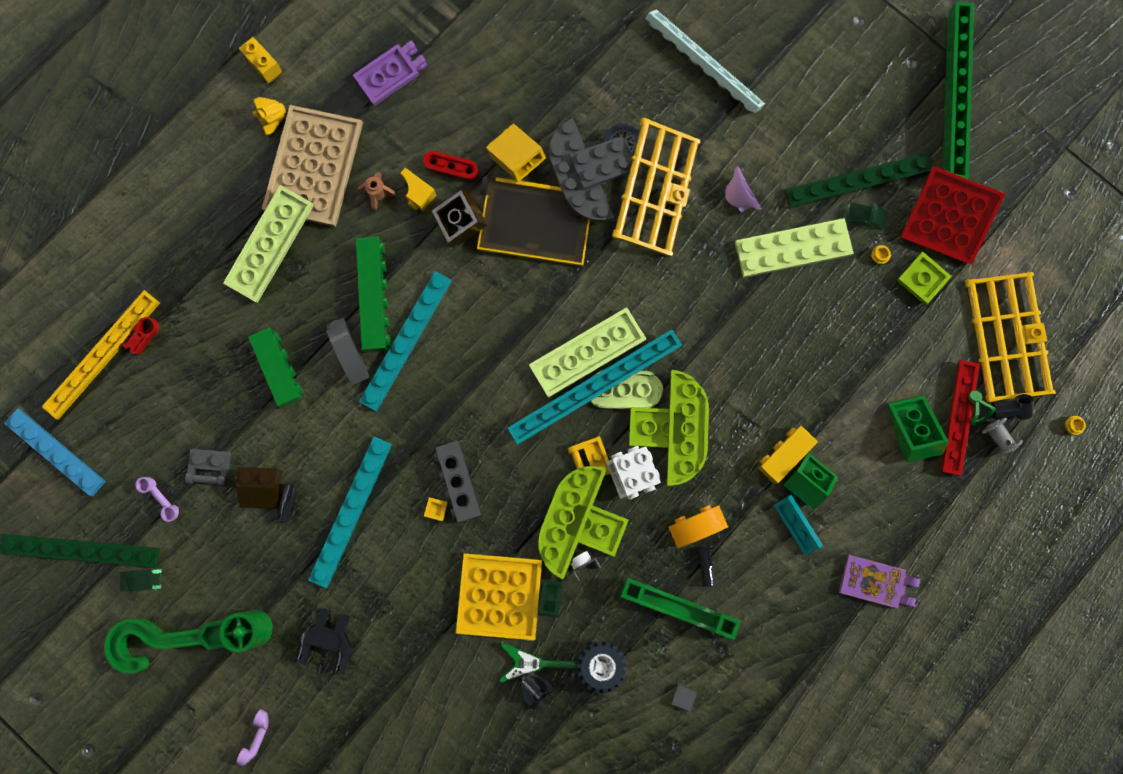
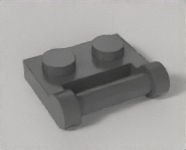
M190 449L188 470L185 476L186 484L197 482L218 484L219 486L226 487L231 452ZM196 469L220 471V476L195 474Z

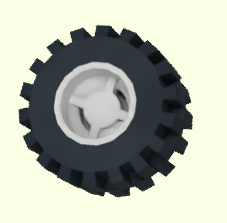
M595 642L584 647L578 654L575 672L584 688L591 692L604 694L614 691L625 680V672L627 671L625 663L627 661L623 657L622 651L617 649V646L609 642Z

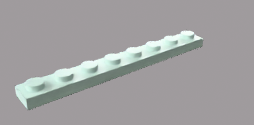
M657 10L648 13L645 19L650 22L651 27L662 32L666 40L672 41L677 45L676 48L680 52L686 53L694 64L700 65L708 76L715 78L719 86L726 88L731 92L730 94L733 98L745 104L744 107L748 111L756 113L761 110L765 105L762 100Z

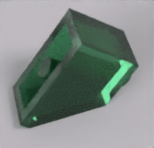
M161 569L120 572V592L161 589Z

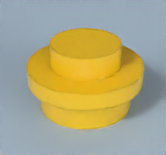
M879 245L872 250L871 257L877 264H885L889 261L891 253L886 246Z
M1071 416L1065 422L1067 432L1072 435L1083 433L1086 427L1085 421L1079 416Z

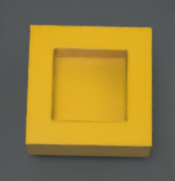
M429 497L424 516L444 521L448 502Z

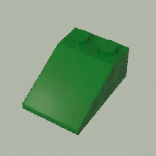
M924 395L888 403L898 445L907 463L944 454L949 441Z

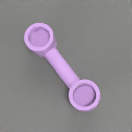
M150 477L139 478L136 481V489L141 493L150 492L163 507L161 510L162 519L166 522L174 521L179 514L177 505L169 503L156 488L157 484L154 479Z
M260 709L253 721V725L259 728L250 750L243 748L236 764L244 766L257 754L268 728V714L264 710Z

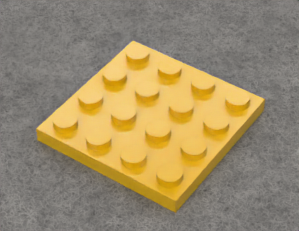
M464 553L456 634L535 640L542 560Z

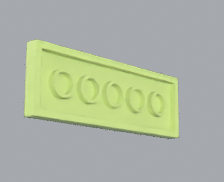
M279 185L223 283L258 303L314 204Z
M845 218L735 241L743 278L843 258L854 254Z
M626 307L529 364V367L547 397L550 398L645 342L647 339Z

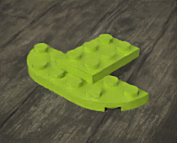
M671 370L669 409L631 407L629 446L668 448L667 486L680 485L689 481L701 470L705 463L708 451L709 404L704 389L690 375L681 371Z
M598 466L579 468L568 474L561 481L554 494L540 530L539 551L547 568L561 579L565 577L578 542L615 557L629 520L593 506L607 470L606 468Z

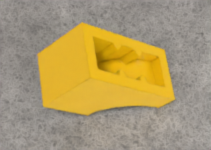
M404 168L401 176L409 187L406 195L408 205L414 210L419 209L421 212H424L436 197L435 189Z

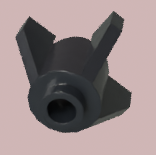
M528 672L520 679L519 687L522 701L533 710L538 707L539 703L547 695L556 690L551 682L535 673L530 674Z

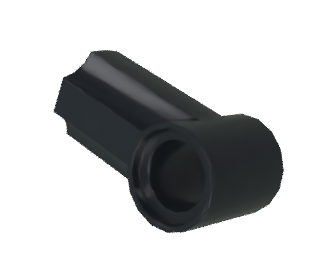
M1020 394L1016 396L1015 400L993 402L992 406L996 409L993 416L995 419L1014 416L1022 420L1030 419L1033 416L1034 398L1028 394Z

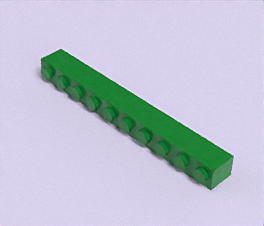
M955 2L948 12L943 170L969 179L974 3Z

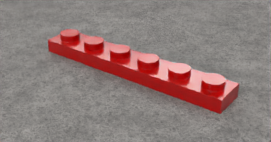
M964 360L958 361L946 438L949 443L942 456L941 473L962 476L973 403L969 400L968 396L972 391H976L980 366L978 363Z

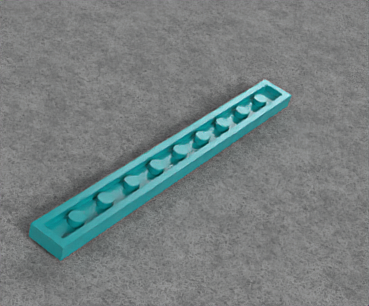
M670 330L507 429L516 444L519 445L677 350L682 344L674 331Z

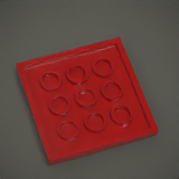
M932 166L900 237L972 265L1006 193Z

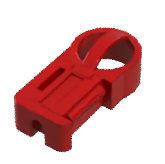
M150 317L141 318L134 328L136 330L127 343H123V346L133 354L140 355L159 331L158 322ZM148 320H151V321H152V324H151L150 327L144 332V331H143V325H144V323H145L146 321H148Z

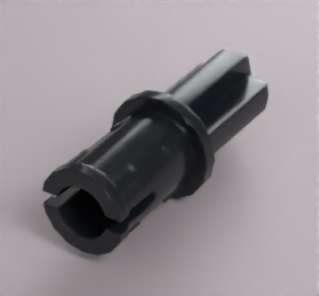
M286 484L282 500H279L280 506L275 520L288 523L292 506H294L293 500L297 489L296 484Z
M710 547L699 548L701 564L699 569L702 572L703 587L715 586L713 573L715 565H712Z

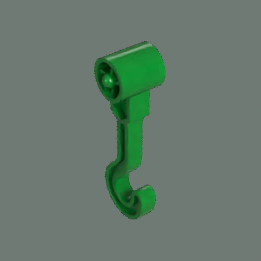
M261 610L229 615L225 620L207 622L201 629L178 632H165L145 618H130L118 622L109 630L105 638L104 651L108 662L114 669L122 673H137L148 668L149 659L145 656L130 654L127 649V640L132 634L156 649L203 645L207 650L225 647L232 652L240 653L264 645L272 635L273 625L270 617Z

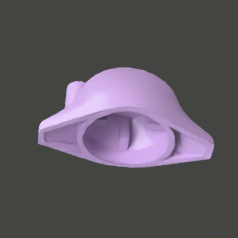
M735 167L734 176L725 191L727 201L731 205L738 207L741 213L750 207L761 210L739 167Z

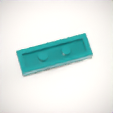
M792 495L774 504L775 509L804 555L823 546Z

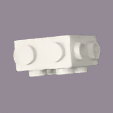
M639 446L628 449V453L624 455L622 452L611 456L612 460L606 462L620 499L627 497L628 500L639 496L638 492L642 490L648 493L656 489L655 485L661 483L659 472L654 467L652 455L647 450V447L639 449Z

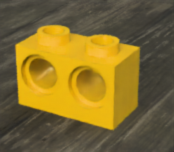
M254 37L239 48L244 58L268 84L282 73L278 63Z

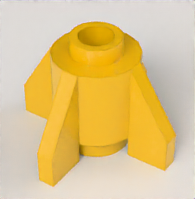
M262 97L253 99L255 108L258 109L252 112L253 116L257 117L263 125L265 135L273 133L286 113L283 104L276 100Z

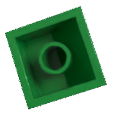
M808 452L791 472L784 486L798 496L806 505L815 510L830 495L838 476Z

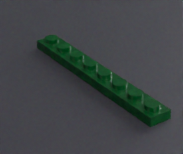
M925 153L788 188L784 192L791 209L927 174L932 166L928 154Z
M2 534L0 554L158 568L160 548Z

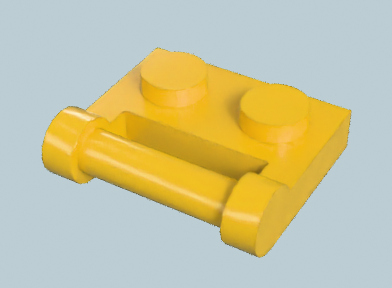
M600 436L567 448L569 454L573 457L577 469L584 467L579 454V450L584 449L590 466L606 468L604 476L610 474L606 464L609 459Z

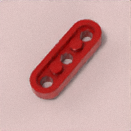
M436 151L426 153L423 159L425 167L433 172L467 181L474 180L478 175V167L471 160ZM433 160L437 161L434 165L430 164ZM450 165L455 166L453 169H448ZM472 170V173L467 174L466 171Z

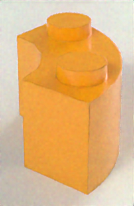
M709 505L699 509L701 513L688 519L685 516L675 519L676 524L669 526V530L677 548L728 528L720 507L711 508Z

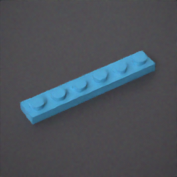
M16 409L4 423L89 496H94L106 482L21 409Z

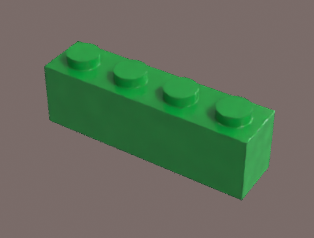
M269 327L249 336L248 338L277 406L283 409L303 400L301 395L304 393L300 383H296L294 376H296L295 370L292 365H288L287 359H289L286 350L280 346L279 342H282L278 332H274Z

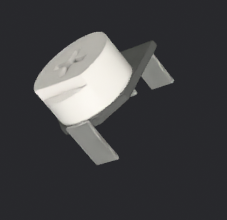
M587 551L572 559L571 566L574 569V573L593 561H596L601 569L597 557L591 559Z

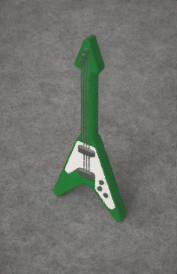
M502 643V647L515 660V665L500 678V682H505L542 668H576V661L542 660L509 644Z

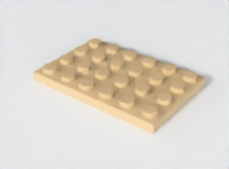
M290 105L262 210H266L279 185L314 204L305 221L336 227L363 125L362 120Z

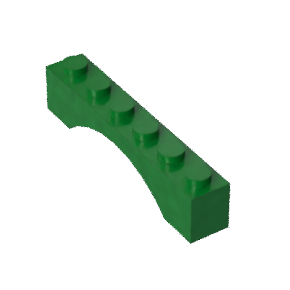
M627 577L620 593L622 598L733 640L741 622L730 616Z

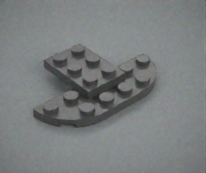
M570 119L555 131L549 148L550 163L569 207L578 216L590 219L592 222L613 221L614 216L601 184L630 173L632 161L623 137L620 136L585 148L574 119Z

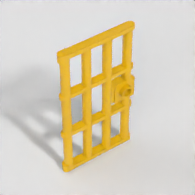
M641 118V129L634 156L631 158L632 165L625 193L621 198L623 201L612 238L672 257V248L679 220L682 219L681 211L682 208L686 207L690 191L687 187L691 181L690 175L697 146L700 145L701 140L647 118ZM649 127L658 130L651 161L641 158ZM665 133L674 136L667 168L658 165ZM681 140L691 143L683 174L674 171ZM639 164L649 167L641 200L631 197ZM656 170L665 173L658 206L648 203ZM672 176L682 179L681 184L671 183ZM630 202L639 205L632 238L622 235ZM666 202L675 205L674 212L665 209ZM646 209L656 211L648 243L639 241ZM663 214L672 217L665 249L655 246Z
M1033 272L968 279L965 281V286L969 292L973 315L972 324L975 327L980 355L978 360L982 366L986 389V403L1015 399L1016 396L1020 395L1014 394L1008 362L1011 359L1020 360L1025 393L1022 394H1028L1032 397L1056 394L1055 390H1053L1047 359L1048 350L1045 349L1047 337L1044 323L1040 321L1039 315H1041V311H1038L1032 278L1034 276ZM1024 278L1030 312L1019 313L1013 280ZM994 282H1006L1011 314L1000 315ZM986 283L992 317L981 318L975 284ZM1031 317L1032 324L1022 326L1020 318ZM1012 319L1018 354L1007 355L1001 320ZM993 321L999 356L988 358L982 323ZM1036 344L1038 352L1027 353L1025 345ZM1039 356L1045 391H1033L1027 357ZM1000 361L1006 396L995 397L989 362Z

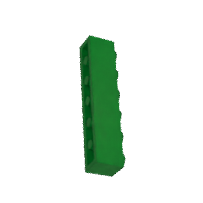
M379 236L356 238L362 350L365 353L388 351V346L391 345V341L386 328L389 327V316H386L385 309H388V298L384 294V290H387V280L383 277V272H386V262L382 260V254H385V244L381 242Z

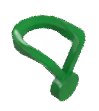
M972 391L969 394V400L975 403V415L970 420L972 426H976L989 419L996 409L982 400L980 392ZM979 404L989 409L984 417L976 420L979 416Z

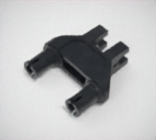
M324 608L320 611L317 624L298 636L297 640L300 644L294 661L306 664L311 646H317L338 654L332 672L344 675L348 659L354 654L353 646L346 633L350 616L340 614L336 628L328 626L332 610Z

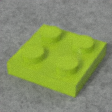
M922 252L897 281L923 304L927 305L952 276Z

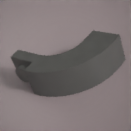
M344 317L326 325L330 342L351 384L354 385L369 378L366 365L353 342Z

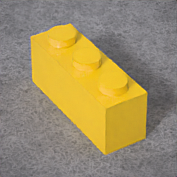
M802 426L792 427L786 433L787 438L783 442L780 440L773 447L775 451L770 456L766 454L759 461L761 465L758 469L773 484L779 483L818 443Z

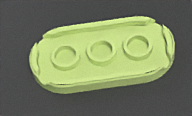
M640 371L590 402L601 409L652 408L662 397L663 385L660 379L652 372Z

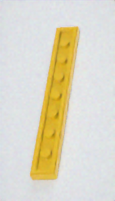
M143 290L42 405V408L52 417L59 420L121 349L123 343H126L136 331L134 328L138 321L143 317H149L160 302Z

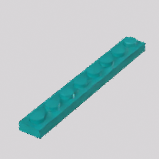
M436 271L433 273L359 401L361 404L376 412L378 411L452 283L451 279Z
M373 437L308 579L309 581L328 588L392 444Z

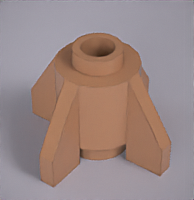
M376 173L373 177L368 178L365 183L358 186L359 193H367L371 198L373 211H377V200H381L385 195L396 197L394 190L384 186L381 180V173Z

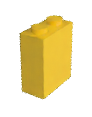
M514 123L486 147L490 157L517 182L521 181L546 159L542 147Z

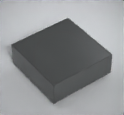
M677 685L671 704L691 711L697 692Z

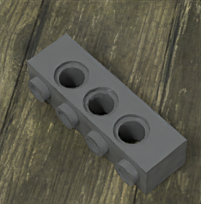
M455 441L436 447L434 458L436 464H440L442 468L439 474L442 483L446 482L448 488L445 490L447 500L451 501L453 508L450 509L453 520L457 519V522L461 523L482 516L460 443ZM449 459L456 460V466L453 469H447L446 467ZM456 477L462 480V484L458 488L452 486V480ZM460 496H466L468 500L467 504L463 507H460L457 503Z

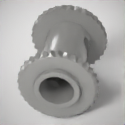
M1006 418L998 419L982 430V434L989 432L1000 447L1001 451L997 453L998 456L1007 455L1022 444V440L1015 442L1004 427L1003 423L1007 420Z

